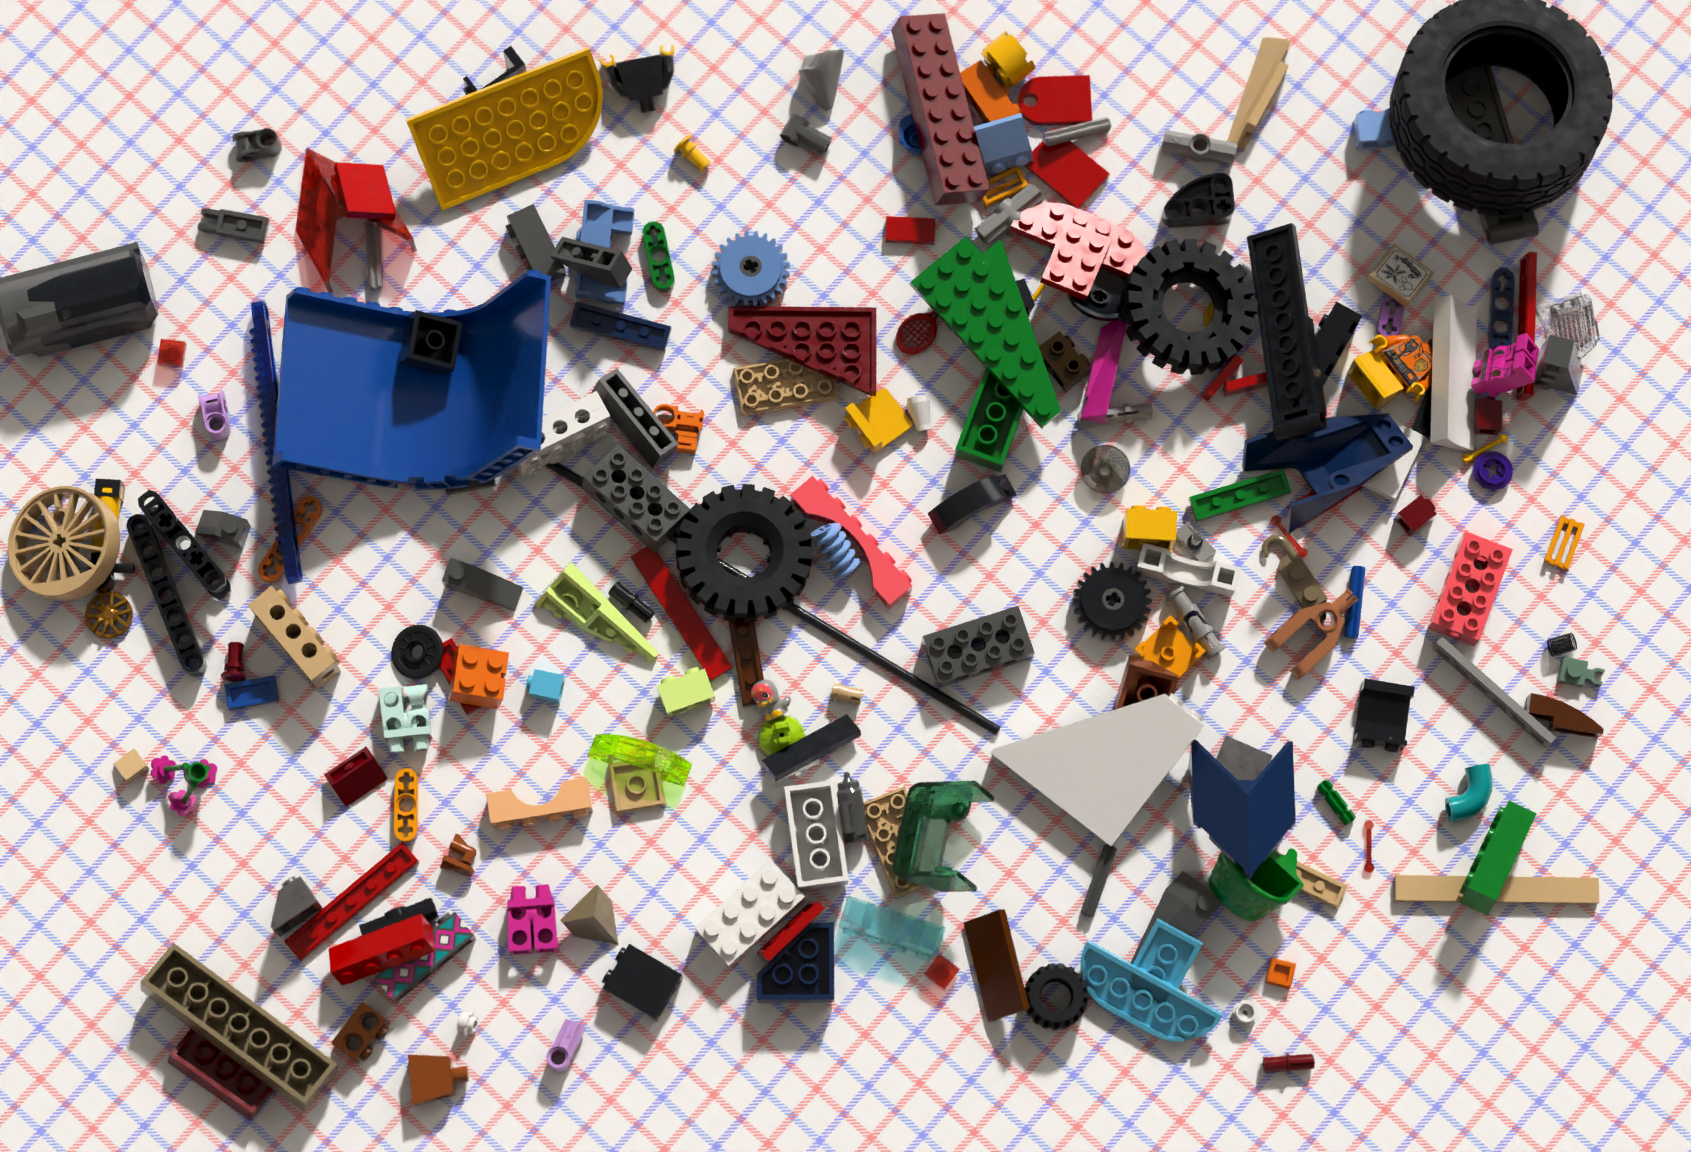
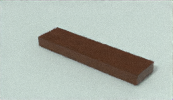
M736 618V622H728L743 707L755 706L757 703L752 698L751 689L755 683L764 680L754 622L744 623V618Z

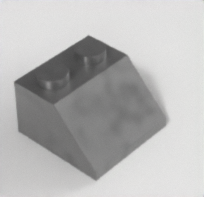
M293 876L282 883L283 888L278 890L271 928L280 937L323 909L301 876L298 878Z

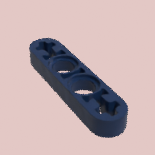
M1499 268L1491 277L1487 349L1491 348L1492 351L1498 346L1499 339H1503L1501 346L1512 344L1515 277L1513 272L1507 268ZM1504 275V278L1509 281L1505 283L1504 291L1499 292L1501 281L1497 279ZM1497 298L1506 299L1508 308L1499 309L1495 305V300ZM1497 321L1504 322L1507 325V331L1504 333L1497 332L1494 328V323Z

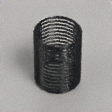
M1571 632L1547 639L1548 650L1553 657L1577 650L1576 639Z

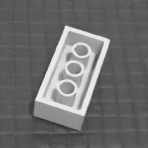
M835 780L784 787L798 890L805 891L848 885L849 879Z
M770 859L695 927V932L730 969L805 901V896Z

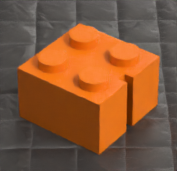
M459 644L454 653L448 701L498 709L504 697L506 681L504 677L507 673L509 652Z

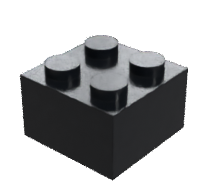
M415 310L406 318L398 364L444 376L455 370L463 322Z

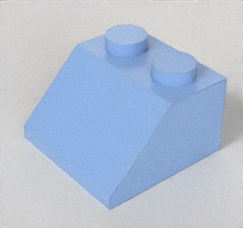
M1021 113L974 127L987 174L1001 173L1007 168L1024 166L1034 161Z

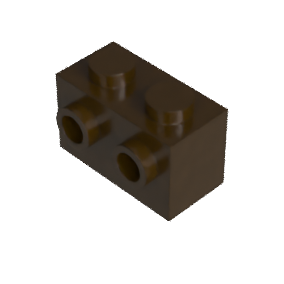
M1059 331L1040 345L1039 349L1047 371L1066 393L1089 375L1090 362L1083 354L1079 355L1076 352L1071 338L1067 335L1063 336Z

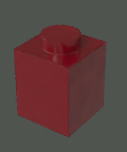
M1483 396L1475 402L1474 434L1498 435L1502 430V400H1495V397L1492 398L1491 396Z
M1420 495L1398 512L1394 519L1411 537L1431 522L1437 513L1435 512L1434 504L1428 498L1424 499Z

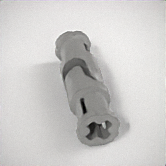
M1181 586L1166 596L1165 600L1167 602L1170 601L1176 609L1177 617L1187 631L1190 633L1193 631V640L1195 643L1198 642L1205 650L1206 658L1209 660L1222 652L1226 646L1218 641L1213 633L1214 629L1212 626L1204 624L1206 619L1196 603L1192 604L1184 592V586ZM1195 612L1199 614L1196 616H1192L1187 622V624L1185 623V619L1190 614ZM1206 639H1208L1211 642L1213 648L1210 647Z

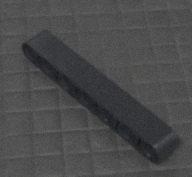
M141 514L132 515L127 520V530L180 664L190 676H201L206 671L207 663L154 529L145 516ZM145 523L146 526L142 532H134L137 524ZM149 545L154 546L152 554L143 555L145 547ZM156 568H163L164 571L160 577H152V572ZM164 591H172L170 599L161 600V595ZM174 613H181L180 621L177 623L170 622V617ZM185 635L190 636L191 639L187 645H179L181 637ZM193 658H198L200 660L199 665L193 669L188 668V662Z

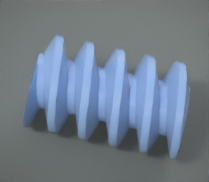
M830 523L813 531L811 537L819 536L815 545H824L820 550V554H829L824 561L825 563L833 561L834 564L829 570H838L834 578L839 579L851 573L860 564V559L854 557L856 552L853 548H849L851 545L850 541L844 540L846 534L844 531H840L841 525L839 523Z

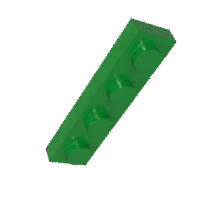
M1283 468L1191 496L1188 500L1195 520L1199 522L1290 494L1292 491Z

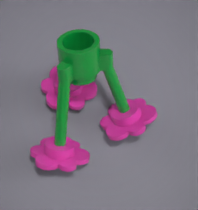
M163 755L151 761L153 769L150 774L156 778L157 783L160 785L166 784L168 780H173L175 777L174 771H184V778L190 784L187 791L179 790L178 793L172 792L168 796L171 802L169 808L172 811H176L177 815L181 817L187 816L188 812L193 813L195 811L194 804L196 798L192 795L193 791L197 787L205 788L208 783H214L216 780L214 775L217 772V766L213 763L208 764L206 759H201L200 762H193L190 765L186 762L176 765L173 760H169L168 756Z

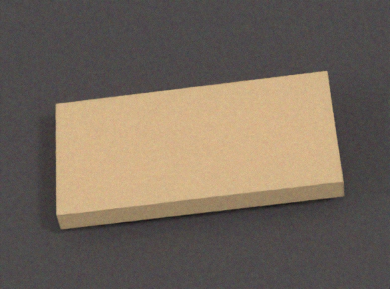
M787 358L733 368L742 417L839 400L836 380Z
M905 786L865 801L864 809L867 830L894 898L898 899L941 882L942 877Z

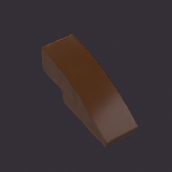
M1530 693L1526 697L1525 710L1535 719L1549 721V731L1599 738L1603 734L1604 729L1593 719L1562 701Z

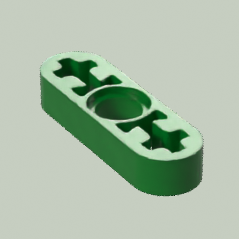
M652 221L647 223L642 231L652 282L656 290L668 292L673 288L675 278L665 230L660 223ZM651 229L660 232L657 234V245H653L652 236L648 235ZM656 251H662L665 253L666 258L663 262L657 263L652 260V254ZM664 268L665 277L670 278L667 280L666 285H662L661 281L657 282V280H660L659 269Z

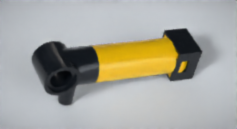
M96 479L94 495L110 507L119 525L120 507L124 501L125 485L121 480ZM102 519L94 524L93 531L103 529ZM104 536L92 539V546L103 547ZM91 551L90 561L96 565L101 552ZM115 563L106 581L94 591L98 594L112 591L116 583L114 573L134 574L135 565Z

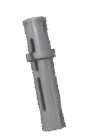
M1151 402L1132 406L1123 404V407L1108 409L1107 416L1112 415L1113 417L1106 418L1105 424L1082 420V414L1080 413L1077 414L1079 429L1120 422L1129 424L1133 420L1153 418ZM1138 411V413L1118 416V414Z

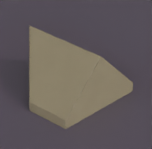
M596 885L560 921L575 937L618 944L612 901Z

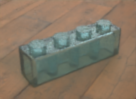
M851 896L847 898L839 923V928L843 929L842 933L847 936L857 938L859 934L867 937L866 941L879 946H881L882 942L892 945L891 949L894 951L906 953V950L916 953V958L930 961L931 958L936 959L946 928Z

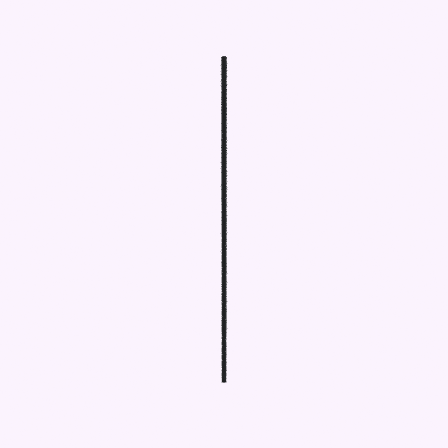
M558 462L544 465L582 488L583 477ZM675 533L669 540L677 545L679 534ZM718 558L720 564H724L725 570L730 574L749 577ZM792 603L785 609L994 735L1000 730L1001 726L795 603Z

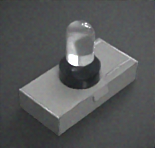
M1186 522L1176 531V540L1196 561L1206 562L1216 552L1189 522Z

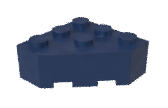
M810 922L757 973V1003H834V922Z

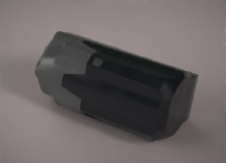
M138 242L0 278V325L10 354L16 356L32 353L43 357L149 329L158 316V306L149 268Z

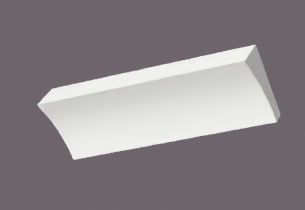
M1452 295L1434 299L1430 443L1469 452L1474 450L1475 391L1471 387V381L1475 378L1477 308L1464 304Z

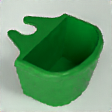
M1292 848L1287 851L1286 855H1281L1274 850L1266 861L1257 867L1251 879L1244 874V869L1238 863L1234 864L1221 851L1211 871L1212 874L1208 879L1212 892L1227 909L1240 918L1252 922L1258 921L1260 918L1290 902L1304 887L1303 882L1296 873L1297 852Z

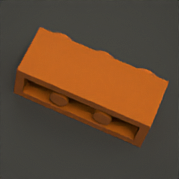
M982 60L960 72L966 98L984 124L1015 114H1022L1019 106L1016 103L1012 104L1009 100V93L1003 84L999 85L995 80L993 69L989 65L985 66Z

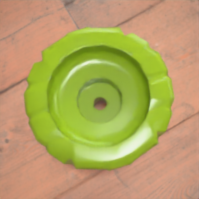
M782 715L768 722L766 720L761 725L758 734L761 751L767 757L805 737L804 728L796 718Z

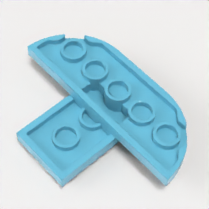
M1157 918L1133 964L1087 939L1081 955L1082 976L1087 984L1089 994L1099 1005L1158 1038L1174 1042H1183L1205 1035L1223 1017V1013L1178 989L1203 944L1197 939Z

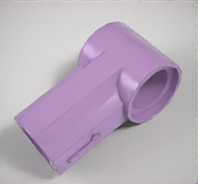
M565 1019L552 1048L547 1052V1062L555 1072H564L569 1068L571 1059L586 1029L572 1020ZM557 1053H563L566 1056L564 1063L560 1065L552 1062V1057Z

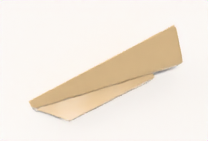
M1265 37L1260 44L1227 142L1237 143V149L1243 152L1287 73L1289 65L1283 63L1282 60L1291 44V41L1288 39Z

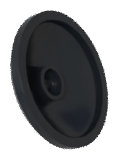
M1100 268L1086 301L1067 293L1066 295L1071 304L1085 316L1100 321H1117L1121 319L1120 311L1124 307V304H1120L1121 292L1126 287L1124 283L1127 278Z

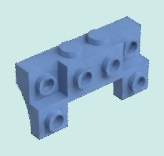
M584 200L582 229L577 231L576 240L611 248L613 233L632 235L634 208L614 206L595 200ZM577 272L575 297L600 300L601 303L625 305L628 281L626 279L623 286L618 288L601 284Z

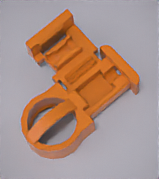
M658 405L653 411L655 415L660 411H668L674 417V419L658 418L668 431H674L678 435L677 442L682 445H678L674 452L695 455L697 436L701 433L703 427L704 411L700 410V414L678 411V406Z

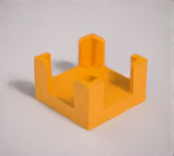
M1170 615L1162 622L1159 629L1134 649L1132 655L1153 661L1178 675L1180 679L1203 657L1205 650L1198 643L1193 645L1178 629L1179 623Z

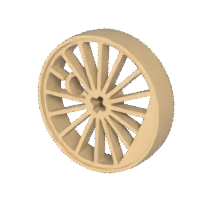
M72 486L53 487L40 492L30 499L16 516L8 538V558L16 578L31 592L56 601L76 600L96 590L111 573L120 549L119 525L110 507L96 495ZM78 498L86 499L75 515ZM69 499L67 509L63 508L62 500ZM54 504L57 509L50 514L48 508ZM94 505L98 510L97 513L81 523ZM42 513L52 532L36 521ZM64 516L63 524L60 525V521ZM102 519L103 529L81 534ZM35 525L50 537L29 533L32 526ZM104 536L103 547L80 544V541ZM27 539L47 542L26 548ZM79 549L101 552L96 565L78 552ZM42 551L26 563L27 554ZM73 556H77L92 569L81 573ZM43 561L34 576L31 577L29 571ZM68 563L75 574L74 576L69 577ZM59 567H60V576H61V579H60V580H56L57 574H58V570H59ZM50 568L47 581L39 583Z

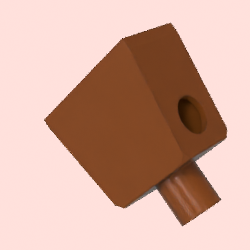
M408 1055L412 1104L414 1106L455 1095L454 1083L469 1082L468 1067L453 1068L452 1058L449 1056Z

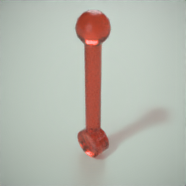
M1273 516L1270 521L1271 524L1277 526L1298 550L1300 557H1306L1308 555L1307 549L1302 548L1291 534L1287 533L1286 528L1280 523L1281 518L1279 516Z
M1366 820L1364 823L1366 828V864L1364 865V871L1371 873L1374 870V865L1371 863L1372 829L1374 823L1371 820Z

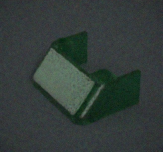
M976 781L919 782L911 786L906 797L893 861V872L902 880L940 892L976 891L977 886L959 871H954L948 866H942L950 821H961L966 818L970 812L972 802H994V796Z

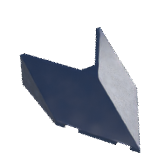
M1193 740L1190 747L1188 765L1193 823L1199 829L1203 828L1209 834V839L1234 864L1238 863L1244 869V874L1251 879L1257 867L1266 861L1283 840L1285 833L1291 830L1296 823L1293 741H1287L1255 780H1237L1197 740Z

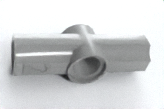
M1165 130L1161 152L1186 156L1195 162L1207 160L1233 165L1237 143L1212 139L1203 133L1191 135ZM1201 144L1205 150L1197 151L1193 145Z
M1030 183L1013 198H1007L995 208L993 214L975 228V232L981 241L989 246L1007 230H1010L1013 221L1020 219L1021 212L1041 204L1044 201V197L1040 190Z

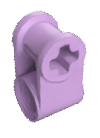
M220 390L218 394L205 397L198 395L204 424L210 437L216 441L225 440L230 435L231 428L224 391ZM216 423H223V427L220 430H212Z

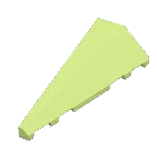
M572 562L564 568L534 603L535 607L539 609L544 607L554 612V616L560 619L565 617L577 623L576 627L609 643L614 641L626 647L625 650L630 653L635 651L647 657V661L650 663L659 653Z

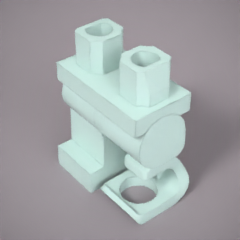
M428 685L406 686L404 690L401 686L379 688L384 739L388 742L391 754L404 753V740L413 739L414 751H427L429 737H432L430 710L424 706L423 697L429 692ZM404 692L410 698L412 707L408 712H405Z

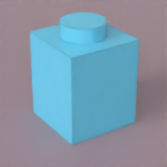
M534 669L533 676H528L526 690H529L530 698L560 704L565 677L561 674Z

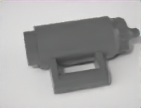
M845 772L843 781L837 785L842 835L846 838L847 843L866 840L868 830L862 789L859 787L858 780H853L850 777V773Z

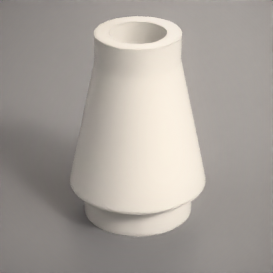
M926 395L908 398V405L906 407L916 427V431L930 430V400H927Z

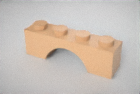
M587 777L562 781L557 795L543 805L525 804L515 796L512 790L486 794L490 823L492 827H497V830L510 829L512 824L522 823L523 826L535 825L538 823L537 820L547 819L548 822L559 821L563 819L562 816L571 814L574 818L584 817L588 815L589 811H593Z

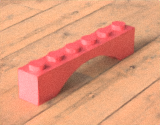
M811 476L790 494V501L806 519L817 520L826 524L839 523L841 525L840 531H844L855 542L866 559L872 578L873 593L890 610L912 591V579L904 570L900 572L894 566L896 562L888 552L882 553L877 547L879 545L878 541L870 533L866 535L863 532L860 521L854 515L850 517L844 511L846 509L845 505L838 497L833 498L828 493L829 488L821 479L817 481L814 476Z

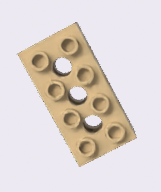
M271 585L248 604L257 619L317 690L341 672L337 665L340 663L337 655L328 645L325 648L322 646L324 641L321 639V636L313 627L309 629L306 627L309 624L297 608L291 609L293 604L281 589L276 591ZM316 653L315 656L309 658L311 654Z

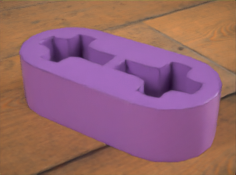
M1389 295L1384 298L1380 306L1377 335L1384 337L1399 335L1404 306ZM1391 301L1395 302L1396 307H1399L1395 309L1393 315H1389L1390 307L1386 306ZM1388 321H1392L1391 329L1395 330L1390 335H1387L1386 330L1382 329L1386 327Z

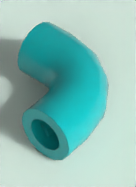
M1480 764L1465 768L1467 777L1466 791L1461 795L1445 799V810L1450 822L1462 821L1473 817L1488 804L1493 790L1490 764Z

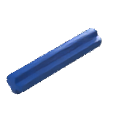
M1353 566L1351 569L1349 590L1353 592L1351 596L1355 595L1358 601L1347 610L1344 636L1349 639H1357L1359 636L1366 570L1363 566Z

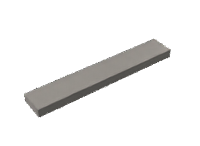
M1441 637L1432 648L1437 654L1541 746L1547 748L1557 738L1445 638Z

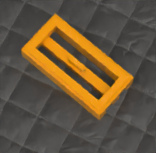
M1015 166L987 179L989 186L1015 174L1018 175V177L990 189L982 199L985 209L1018 194L1028 185L1020 167ZM1020 182L1022 183L1021 185L1016 186V187H1014V188H1012V189H1010V190H1008V191H1005V192H1003V193H1001V194H999V195H997V196H995V197H992V198H990V199H987V197H990V196H992V195H994V194H996V193H998V192H1000V191H1003V190H1005V189H1007V188H1009V187H1011V186H1013V185H1016V184H1018V183H1020Z
M1561 515L1543 562L1567 571L1585 524L1575 522L1576 520L1568 519L1566 516ZM1563 524H1566L1568 526L1554 560L1551 557ZM1574 527L1576 532L1565 562L1562 563L1560 561Z

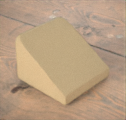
M134 748L114 763L115 767L129 784L149 769Z

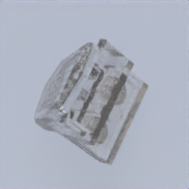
M1578 292L1536 306V315L1545 330V339L1547 340L1549 335H1554L1575 341L1578 350L1577 357H1580V359L1585 357L1600 340L1592 300L1588 294L1583 295L1582 292Z

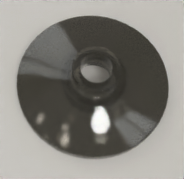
M1111 445L1096 446L1085 454L1081 463V476L1085 484L1093 491L1102 494L1114 493L1127 483L1130 476V463L1127 456L1120 449ZM1102 468H1107L1109 470V474L1102 475L1100 470Z

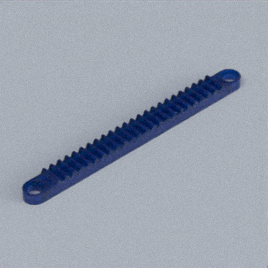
M265 300L251 303L254 328L249 330V333L253 337L250 341L254 346L252 353L255 355L253 358V362L256 364L254 371L257 373L255 380L259 384L256 386L260 393L257 397L261 402L259 408L263 412L260 414L261 419L264 421L261 423V427L265 431L262 433L266 440L263 444L267 449L265 455L269 459L266 461V465L270 468L267 471L271 478L268 480V483L272 487L269 492L273 496L270 500L275 506L272 508V512L276 516L273 518V521L277 525L274 528L278 534L275 537L279 543L277 550L283 556L288 584L302 582V568L289 469L272 466L278 381L268 307Z

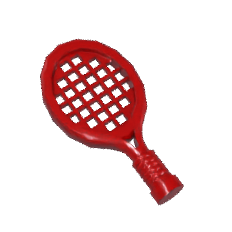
M933 310L929 313L913 314L901 323L896 334L897 347L901 352L907 355H917L932 345L937 334L936 319L938 317Z

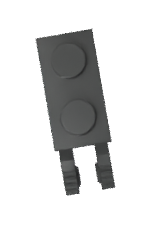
M202 209V216L218 219L217 225L198 223V230L211 234L216 233V235L265 243L270 222L269 218L224 209Z

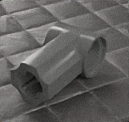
M796 114L791 115L780 133V137L792 146L800 145L820 157L826 153L832 141V137L813 128L806 119Z

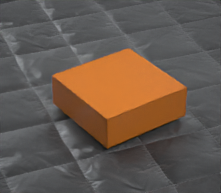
M1271 957L1265 983L1291 989L1296 963Z

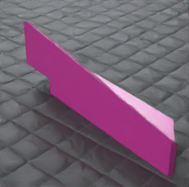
M1122 319L1112 321L1100 330L1085 398L1087 402L1081 415L1082 420L1101 424L1106 422L1127 323H1122Z

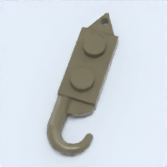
M1281 535L1267 537L1262 544V553L1265 558L1269 557L1268 547L1272 543H1278L1282 547L1286 555L1279 562L1278 570L1302 609L1326 602L1328 598L1291 543ZM1323 613L1320 618L1325 620L1326 613Z

